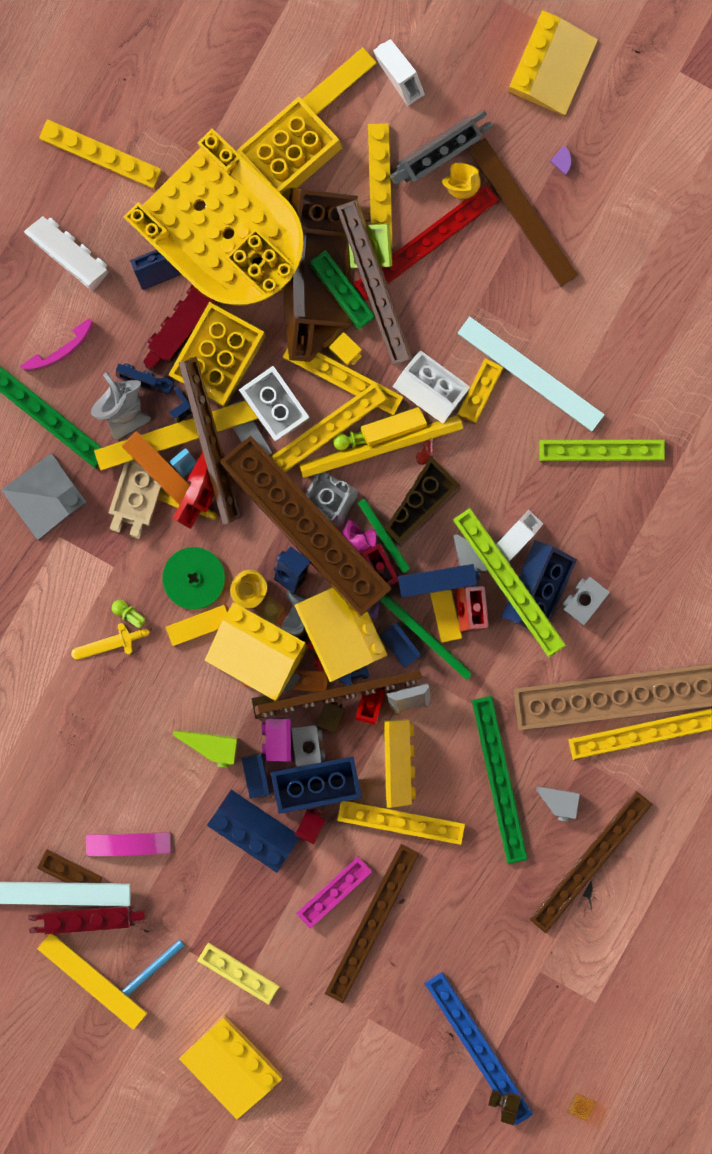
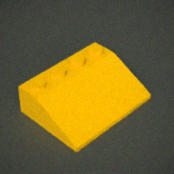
M542 10L508 92L565 116L598 39L564 19Z
M297 97L237 149L236 152L286 198L290 194L291 188H298L342 149L340 140L300 97Z
M209 302L171 369L169 376L184 384L179 362L197 356L208 399L222 407H227L262 345L266 334L262 330Z
M333 588L294 605L330 682L387 656L368 612L359 617Z
M233 602L218 629L205 661L272 700L277 701L308 650V646L302 640Z
M384 720L387 808L412 805V800H416L415 787H411V779H415V766H411L410 759L414 758V745H410V737H414V724H410L409 720Z
M225 1014L179 1058L236 1119L241 1117L282 1080V1074Z

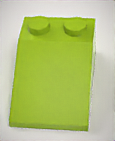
M175 730L173 732V736L210 761L217 762L218 767L229 768L231 764L234 765L236 762L239 739L237 737Z

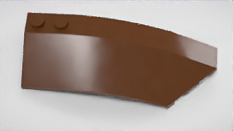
M291 188L289 203L300 220L304 244L300 264L291 280L283 287L289 360L312 361L320 350L326 348L337 338L338 334L353 324L308 263L326 250L350 282L349 241L337 207L357 200L358 196Z

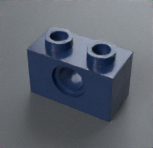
M290 546L286 552L282 551L276 559L277 565L274 568V580L294 594L307 578L310 560Z

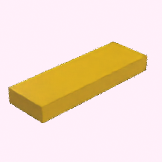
M486 358L484 359L457 415L475 424L477 423L504 367Z
M417 407L361 426V432L370 447L427 427V422L420 408Z
M451 590L430 593L441 643L461 639L462 636L459 630Z
M225 605L166 626L172 646L218 630L227 614Z

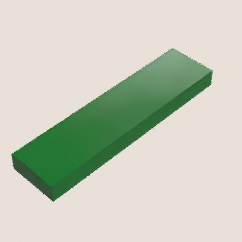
M326 250L308 263L358 330L375 318L374 313Z
M363 499L358 502V505L403 574L410 570V567L367 501Z

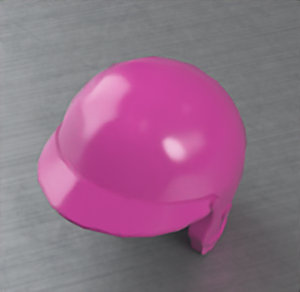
M352 519L347 521L346 527L341 534L362 556L361 552L377 544L376 531L369 529L363 533L357 522Z

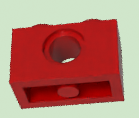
M485 586L464 587L456 590L460 632L479 631L489 628Z

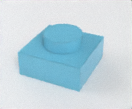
M186 448L169 461L183 478L193 470L197 463Z

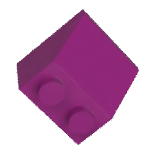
M266 718V723H262V735H266V744H262V756H266V761H291V718Z

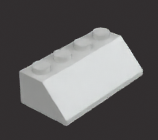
M42 216L24 231L32 242L92 292L108 275L107 264L100 258L96 260L90 256L91 251L83 244L79 247L74 243L75 238L67 231L62 233L58 229L60 225L52 218L47 220Z

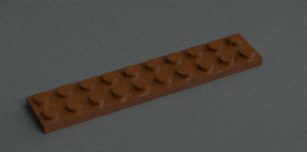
M251 435L219 461L222 468L298 551L310 560V564L359 617L391 591L392 588Z

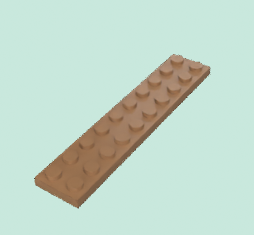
M712 664L514 688L513 694L518 730L712 706Z

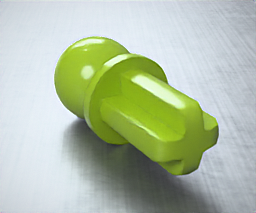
M350 431V436L341 433L333 439V445L338 450H345L349 444L355 448L356 445L367 443L362 432L353 433Z
M124 600L113 602L112 612L116 616H122L123 621H129L137 628H141L145 624V617L136 612L133 606L128 607Z

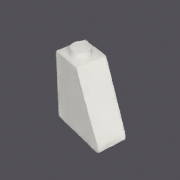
M391 39L373 50L379 65L407 106L425 95L417 72Z
M527 510L499 540L496 546L508 562L536 534L543 523L530 510Z

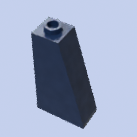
M474 564L398 576L401 597L405 598L475 586L477 581L480 580L479 568H474Z

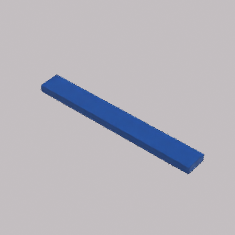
M443 972L426 981L424 984L492 1090L500 1091L501 1094L511 1092L521 1095ZM521 1097L514 1122L515 1125L533 1115L523 1097Z

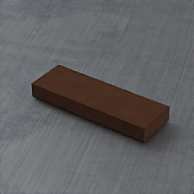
M46 849L37 869L65 883H101L103 876Z

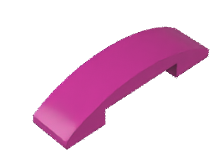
M90 318L73 329L77 336L44 360L40 355H35L21 365L24 371H36L63 361L83 344L91 332L94 323Z
M170 832L86 835L87 856L171 853Z

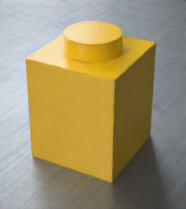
M344 332L329 347V350L347 367L350 363L355 365L362 357L360 355L362 349Z

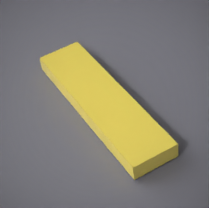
M209 942L197 960L268 1005L280 987Z

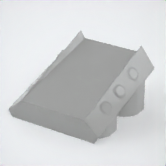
M322 472L315 475L305 495L332 524L339 527L344 524L345 518L358 497V489Z
M428 683L387 693L390 709L398 715L400 711L420 706L427 708L431 699Z

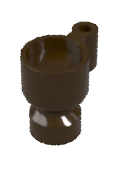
M493 1089L488 1106L494 1108L499 1106L501 1108V1122L514 1126L522 1096L511 1092L501 1094L500 1091Z

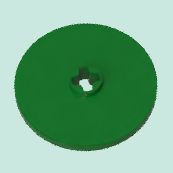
M187 547L177 551L168 559L163 569L162 583L167 596L176 605L191 610L202 609L214 603L222 593L225 584V572L219 559L210 551L200 547ZM197 573L199 582L190 584L189 574L194 575Z

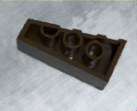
M432 456L428 459L427 464L418 475L411 489H409L403 502L385 527L386 532L400 547L461 490L460 485Z

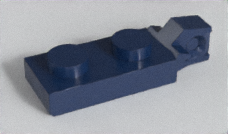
M118 363L116 368V377L126 381L139 380L141 382L140 386L152 391L157 390L167 395L172 390L174 382L166 377L156 378L153 373L148 371L140 372L135 370L134 366L124 363V365Z

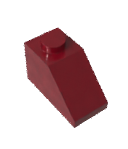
M380 543L361 552L364 559L389 586L399 581V575Z
M313 808L311 811L306 810L295 835L314 844L326 820L322 817L323 813Z

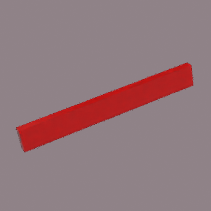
M484 185L474 196L464 200L392 254L393 266L381 267L387 285L499 202L488 185ZM360 278L353 285L365 301H367L369 297L362 278Z

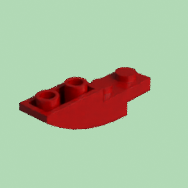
M203 451L187 479L192 483L172 518L189 529L192 528L201 511L207 512L214 497V490Z

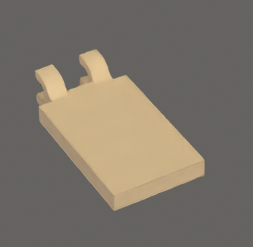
M135 460L124 464L109 514L114 515L110 526L111 531L120 533L122 522L133 525L130 531L131 537L140 539L143 525H150L161 487Z

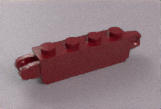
M191 285L186 292L188 296L184 301L179 300L173 308L174 314L171 317L167 316L161 323L162 329L159 333H154L149 338L148 349L150 351L143 360L145 367L152 370L156 368L155 366L161 360L171 362L188 341L209 302L216 305L217 301L202 294Z
M101 906L51 910L43 914L28 915V920L31 921L44 919V927L36 926L29 928V933H45L46 935L130 928V926H135V921L145 920L146 912L145 910L134 911V906Z

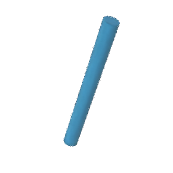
M179 939L127 985L122 992L129 996L185 946L184 943Z

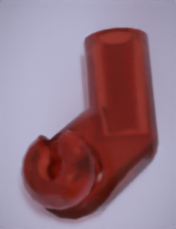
M434 438L424 441V448L416 455L418 464L424 465L430 456L434 457Z

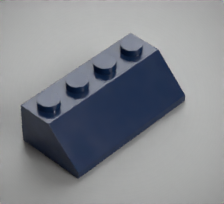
M534 540L519 579L550 622L577 559L553 546ZM508 600L501 617L528 629Z
M354 756L271 772L279 814L362 798Z
M232 789L207 824L209 828L276 873L300 838L295 835L296 832Z

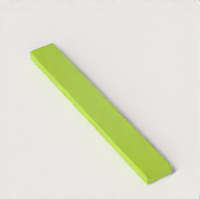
M471 508L454 518L453 521L546 655L550 658L565 648L566 645Z

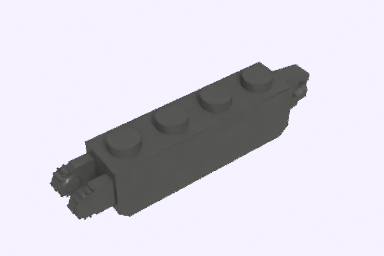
M480 111L471 118L466 117L398 162L399 165H397L398 170L390 175L392 182L398 184L403 180L406 183L417 181L479 141L483 137L482 134L493 127L491 121L484 123L479 128L476 125V122L485 118L487 115L486 111Z

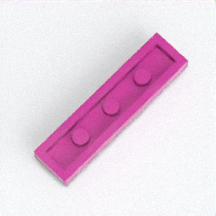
M357 856L298 910L296 914L311 929L371 874V869Z

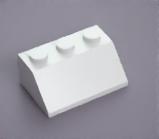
M420 350L403 370L393 388L424 409L435 419L444 423L467 393L470 386Z
M274 366L239 389L274 441L288 435L310 420Z

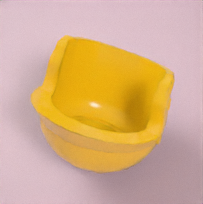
M454 162L451 164L450 176L442 180L443 185L455 198H471L480 188L478 169L466 163Z
M254 569L240 572L232 581L230 589L232 600L241 607L249 609L258 606L267 592V583L264 576Z

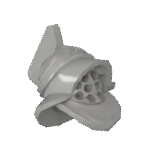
M105 372L103 376L110 387L91 409V415L97 420L107 419L113 438L118 440L150 422L151 417L148 414L142 413L140 409L141 404L139 403L140 398L138 394L141 382L139 380L114 382L111 374Z

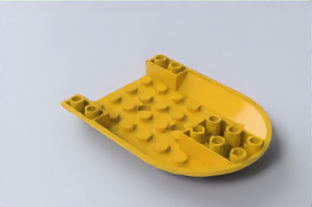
M211 129L198 142L200 148L143 205L137 203L124 218L202 294L217 302L229 305L258 303L278 293L295 274L303 253L302 226L291 204L216 131ZM197 202H205L206 206L202 211L195 210ZM228 229H232L235 232L231 239L223 237L224 232ZM255 258H262V262L259 265L252 264Z

